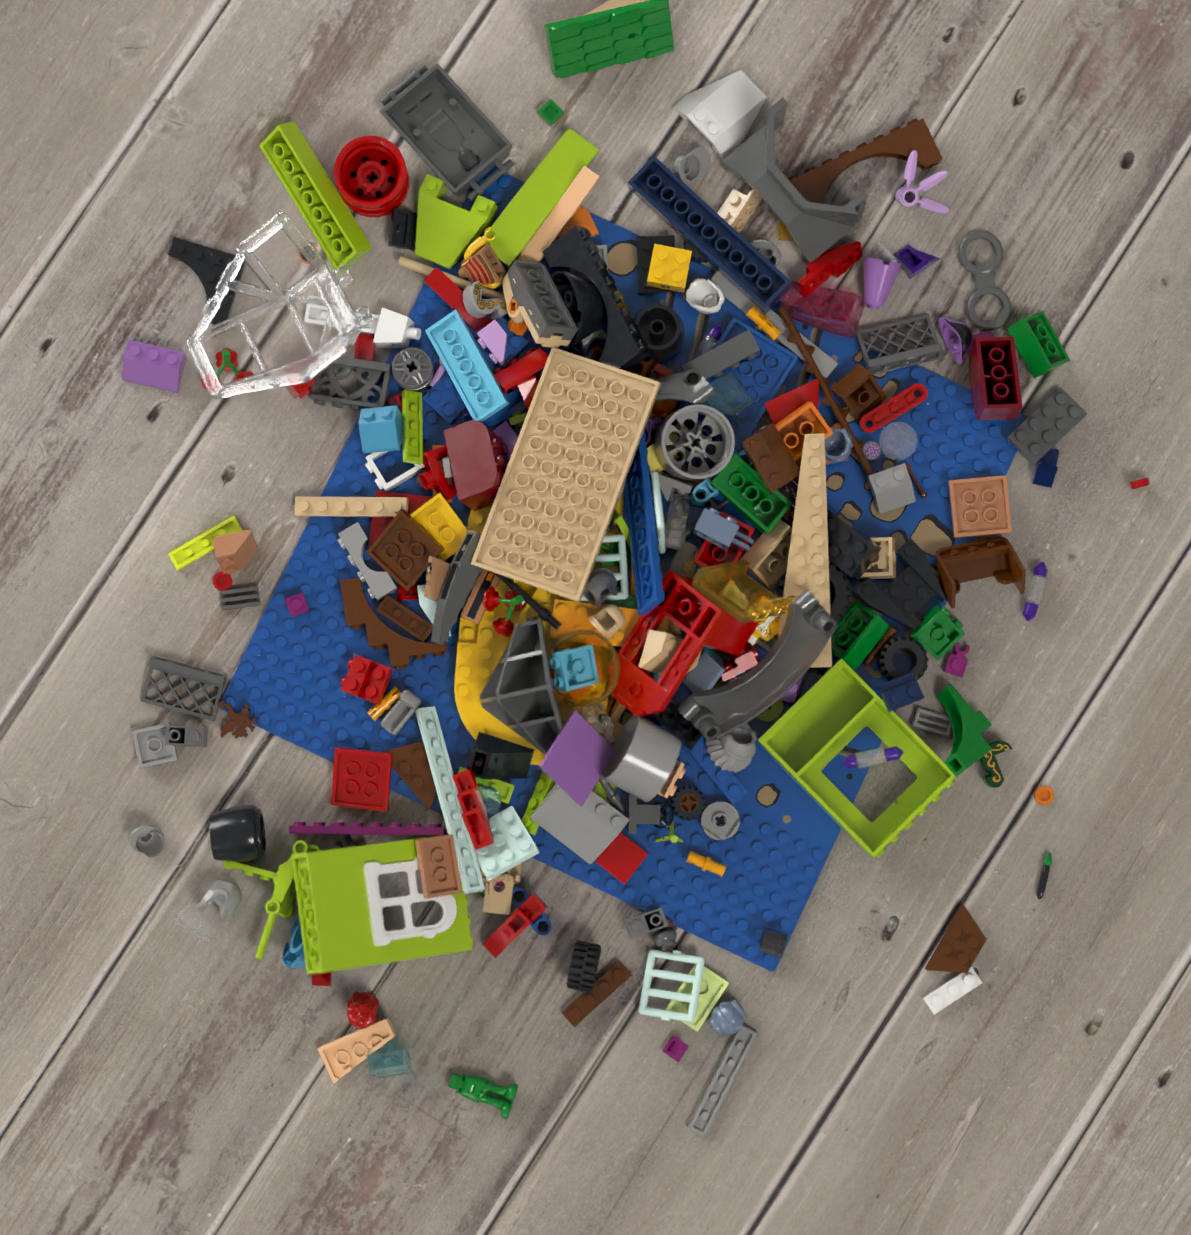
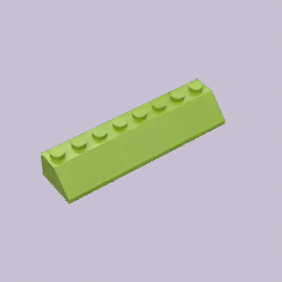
M295 121L278 125L259 146L336 272L362 258L372 246Z

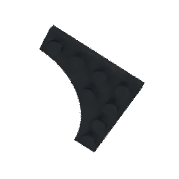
M173 237L168 255L190 267L199 277L205 289L208 303L205 325L225 331L247 259Z

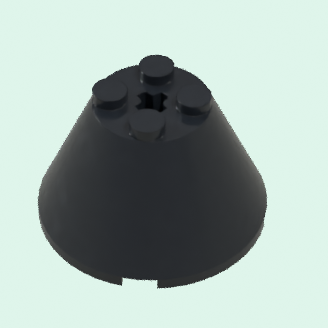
M557 271L551 276L578 328L569 345L565 346V348H570L608 323L606 307L598 288L592 281L566 271Z

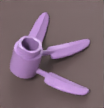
M912 151L909 155L904 174L907 185L896 192L895 198L897 203L901 206H913L917 202L920 203L919 206L923 209L938 213H948L949 209L946 206L924 197L920 200L917 193L921 190L925 192L938 184L947 176L948 172H938L921 181L919 188H911L910 183L915 178L917 151Z

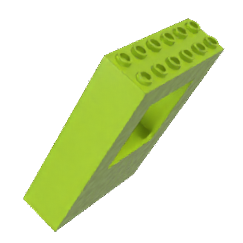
M842 658L756 741L870 858H879L886 851L884 847L888 843L893 844L900 837L898 833L902 829L907 830L914 823L912 819L915 816L920 817L927 811V804L935 803L942 796L940 792L943 789L948 790L956 782L954 780L956 776L894 711L888 712L883 700ZM866 726L888 748L897 746L903 750L900 760L917 776V779L896 799L898 803L893 802L874 822H870L821 772Z

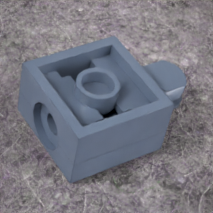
M713 508L709 510L704 509L694 528L693 534L726 551L731 543L745 551L750 550L748 545L734 538L737 537L749 544L754 542L750 537L738 532L740 526L737 525L736 520L730 517L725 519L719 516L720 512Z

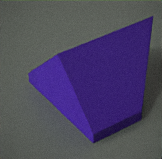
M910 245L894 254L895 259L901 264L909 279H912L941 259L916 250Z

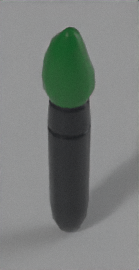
M1047 853L1043 859L1044 866L1037 889L1038 899H1041L1045 893L1052 864L1051 853Z

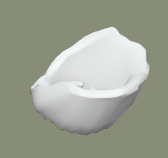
M695 279L686 291V301L688 304L703 314L718 312L725 300L721 288L709 279Z

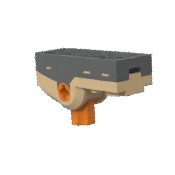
M515 260L502 281L507 312L510 317V321L507 324L509 331L523 336L529 328L535 342L541 344L542 347L558 348L560 345L568 346L578 328L546 267L540 262Z

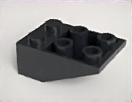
M479 732L467 769L472 768L474 776L484 780L526 778L534 749Z

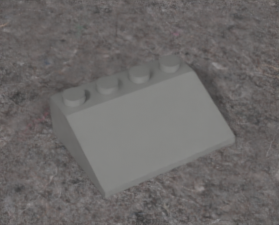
M557 784L553 786L530 817V819L590 865L619 835L629 821L628 818L593 791H591L584 805L580 807Z

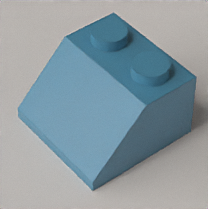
M398 406L361 409L358 425L363 453L400 450L402 414Z

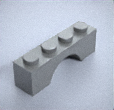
M358 522L338 533L340 539H338L339 544L343 550L347 548L350 553L347 557L352 566L357 565L360 570L357 574L362 582H367L369 586L367 591L372 599L376 597L380 601L386 595H390L398 590L386 571L377 572L366 566L363 559V551L369 539Z

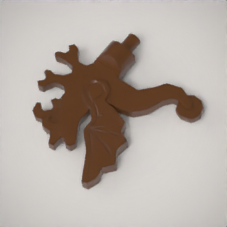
M224 701L219 702L218 706L220 708L227 707L228 715L231 718L228 722H224V726L221 727V738L228 732L233 731L235 726H237V729L232 732V735H236V739L248 736V734L244 733L247 731L246 727H249L251 732L254 731L255 727L250 722L257 724L258 721H256L257 717L249 718L251 711L249 703H246V707H243L240 714L234 712L231 704Z

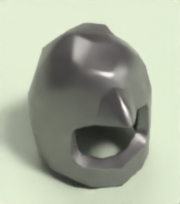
M602 567L591 571L583 595L596 608L602 604V600L608 595L617 596V581L614 574Z

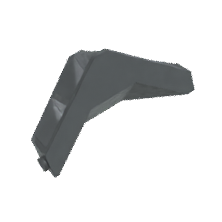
M534 616L526 618L527 622L515 624L511 640L484 687L480 700L482 708L546 755L564 725L550 670L543 620Z

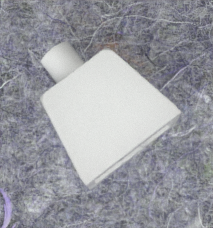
M382 308L373 343L379 348H408L411 339H420L421 329L414 328L415 324L409 317Z

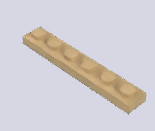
M295 496V516L396 517L403 509L408 513L407 497Z

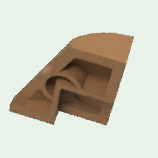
M429 556L428 562L432 563V569L426 574L424 597L438 602L444 579L451 564Z
M617 699L602 732V736L616 741L624 726L621 715L626 708Z

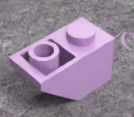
M493 320L477 333L479 338L477 342L483 350L487 348L490 352L488 356L494 364L499 363L500 366H503L507 334L498 322Z

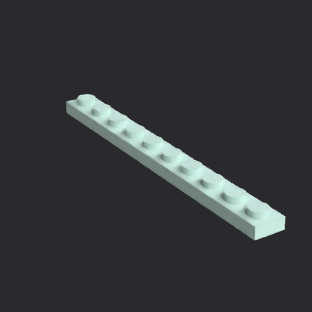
M435 706L418 708L415 713L448 835L453 834L459 876L464 894L483 891L485 889L471 837L461 815L464 812L457 797L459 792L452 777L454 774Z

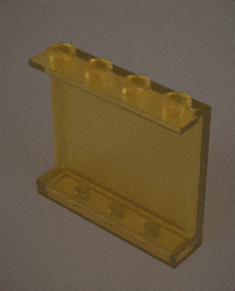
M746 560L700 568L692 583L694 588L742 623L788 613L789 606L796 597L795 595L779 598L746 574L750 563Z

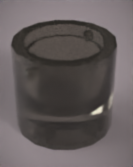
M765 927L759 952L782 958L788 933Z

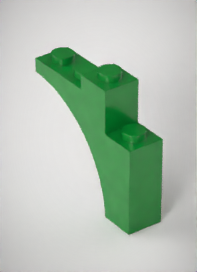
M950 683L936 697L945 708L953 729L952 751L944 763L957 777L992 750L981 736L992 724L980 710L975 713Z

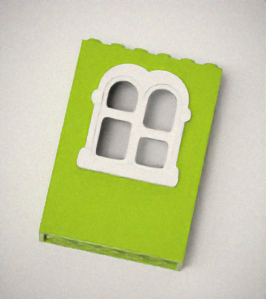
M433 837L292 855L307 974L473 950V937L470 934L469 927L471 921L467 912L468 899L464 894L462 883V893L424 899V895L417 891L415 872L419 869L415 840ZM405 871L408 876L409 895L382 899L380 897L378 876L380 874ZM423 901H436L439 903L443 913L441 920L437 924L422 927L413 926L412 903ZM401 905L404 914V929L386 931L384 929L382 909L387 906Z

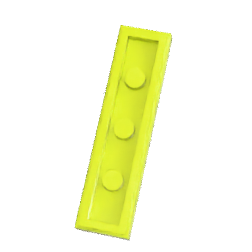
M232 516L171 551L168 555L176 569L180 570L215 550L213 537L243 531L236 517Z

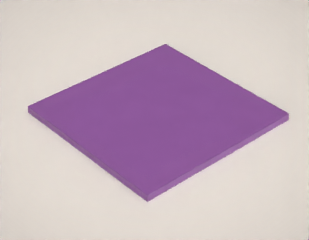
M573 710L539 767L582 807L616 750L576 710Z

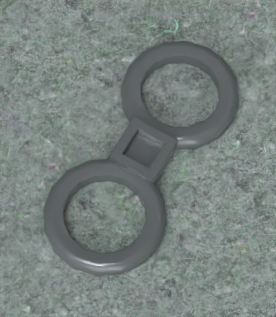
M975 231L969 233L962 240L958 252L961 265L967 271L974 274L976 291L970 295L967 302L966 312L969 320L975 327L993 331L1001 328L1008 322L1012 308L1009 297L1003 290L996 288L993 272L1000 266L1003 260V247L995 235L987 231ZM985 239L994 246L995 259L990 265L977 267L968 260L966 249L973 240ZM986 294L998 297L1004 307L1002 317L993 323L980 320L974 310L976 300Z

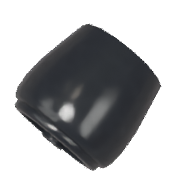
M662 304L649 305L641 309L633 317L634 323L640 329L641 337L648 344L650 352L648 357L652 358L653 362L665 361L673 357L682 347L685 338L684 324L679 314L672 308Z
M242 805L211 813L209 821L210 841L215 860L240 863L260 860L265 855V825L262 811L254 805Z

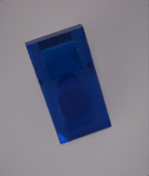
M1051 449L1036 463L1032 484L1048 488L1052 487L1058 469L1056 465L1060 450Z

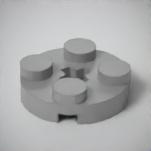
M727 802L710 804L705 808L701 816V826L704 832L715 840H725L732 837L740 825L737 810ZM724 816L725 825L717 826L715 818Z

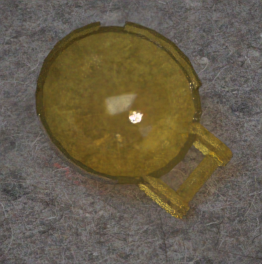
M577 630L561 637L553 646V652L585 645H593L600 682L570 691H559L554 685L555 691L559 695L556 697L558 704L565 702L572 707L586 708L600 704L613 693L620 678L621 666L617 651L607 638L590 630ZM550 665V670L554 684V677H556L555 669H553Z

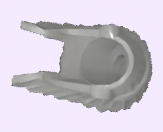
M745 723L714 741L706 740L707 752L711 755V760L714 761L715 766H720L722 770L737 773L746 768L755 755V741L758 739V734L750 728L748 723Z

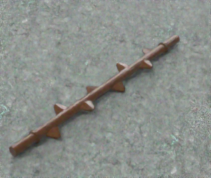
M780 307L778 310L787 325L786 328L790 331L787 341L797 344L807 363L806 372L812 373L815 379H819V387L824 394L820 402L821 405L830 406L841 429L846 428L851 435L852 448L867 476L875 474L866 455L862 451L864 443L856 440L845 419L849 410L839 408L828 387L830 380L822 376L812 358L815 347L805 345L786 307Z

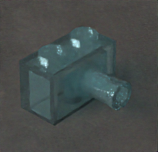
M393 1038L382 1046L383 1053L368 1055L369 1074L373 1079L412 1073L410 1054L406 1049L394 1051Z

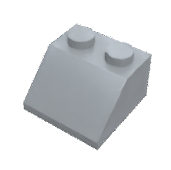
M905 463L867 477V482L879 515L916 502L912 482Z

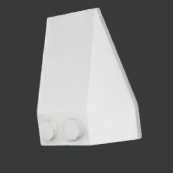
M740 70L687 94L673 108L685 121L689 120L712 143V149L724 159L742 144L767 96Z

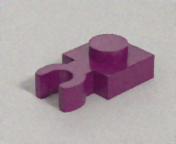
M957 642L954 646L956 653L955 655L949 654L943 672L963 678L969 660L963 657L969 652L970 646L966 645L965 650L961 651L959 650L960 642Z

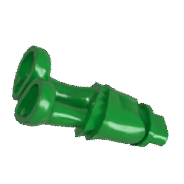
M464 1073L462 1075L452 1074L449 1088L455 1089L456 1093L460 1092L462 1096L478 1104L483 1102L500 1109L501 1117L507 1120L519 1085L511 1084L509 1087L493 1084L494 1080H488L489 1078L465 1075ZM489 1091L499 1094L501 1096L506 1097L508 1100H503L488 1095L487 1092Z

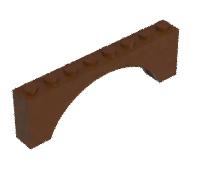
M916 118L909 121L907 126L900 128V126L896 127L886 136L881 134L875 137L873 142L866 144V142L856 146V150L851 152L849 150L839 154L838 158L834 160L832 158L827 159L821 163V166L817 168L812 166L806 169L804 174L800 176L795 174L789 177L788 180L805 200L824 204L825 196L836 178L858 162L877 157H891L908 161L910 153L916 150V166L925 171L940 164L943 158L924 119L917 120Z

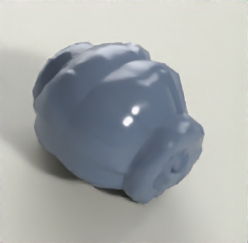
M846 428L831 429L834 434L825 439V459L831 463H838L841 460L847 459L850 455L853 443L852 437Z
M736 1000L721 1002L718 1006L714 1007L707 1021L711 1029L718 1035H732L743 1026L746 1014L743 1007Z

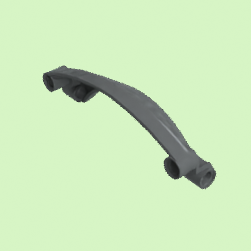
M694 369L655 379V381L661 383L655 401L679 400L701 405L716 395L709 382ZM690 375L698 377V381L695 384L688 382L687 379Z
M808 589L790 604L787 619L778 640L768 654L754 668L726 685L694 692L677 707L678 711L688 721L692 722L706 740L714 741L744 725L768 709L799 681L820 655L836 630L837 623Z

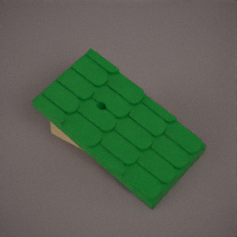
M609 0L583 16L545 24L544 28L552 74L555 78L562 79L582 72L590 73L612 65H623L642 58L650 59L674 51L669 0Z

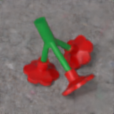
M223 348L221 352H217L215 355L217 360L216 366L219 368L218 372L213 377H202V387L213 394L217 392L222 393L223 388L221 387L222 383L219 381V376L223 370L229 372L232 369L236 377L233 381L234 389L240 388L243 390L253 382L252 377L254 374L252 371H238L235 368L238 365V354L229 348Z
M490 587L484 593L483 606L487 608L488 612H492L501 603H505L506 607L510 608L504 619L498 618L497 621L492 623L497 634L509 637L513 634L514 624L510 619L512 612H517L521 607H526L527 603L521 595H517L513 590L507 591L505 593L506 599H502L495 588Z

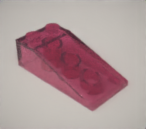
M793 281L792 288L784 295L780 307H786L792 320L848 338L854 337L865 307L862 294L820 286L815 292L805 298L800 295L798 282Z

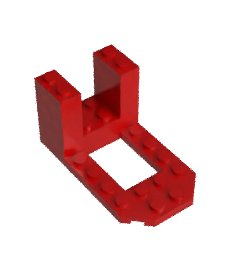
M669 570L662 581L664 601L646 615H641L609 667V676L612 677L611 695L636 716L642 717L662 712L705 645L739 656L759 623L744 612L719 604L716 599L720 593L708 583ZM666 616L684 630L687 635L659 680L656 681L640 668L636 662L643 652L648 631H656Z

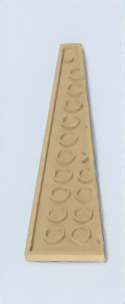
M824 433L805 434L778 638L785 625L790 604L806 589L812 593L819 601L818 603L830 615ZM831 638L810 668L832 667Z

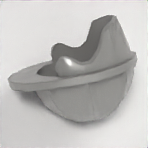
M756 240L751 243L777 268L781 262V254L773 242Z
M144 825L135 829L129 836V843L133 850L149 858L158 856L164 850V834L156 826Z

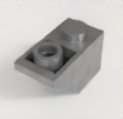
M166 725L165 745L207 747L208 728Z
M662 908L625 920L631 939L668 926Z

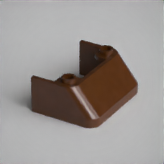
M999 536L938 549L935 553L940 586L951 609L955 608V597L960 592L959 583L994 576L1001 584L1015 583L1020 594H1025L1026 569L1009 540L1005 537Z

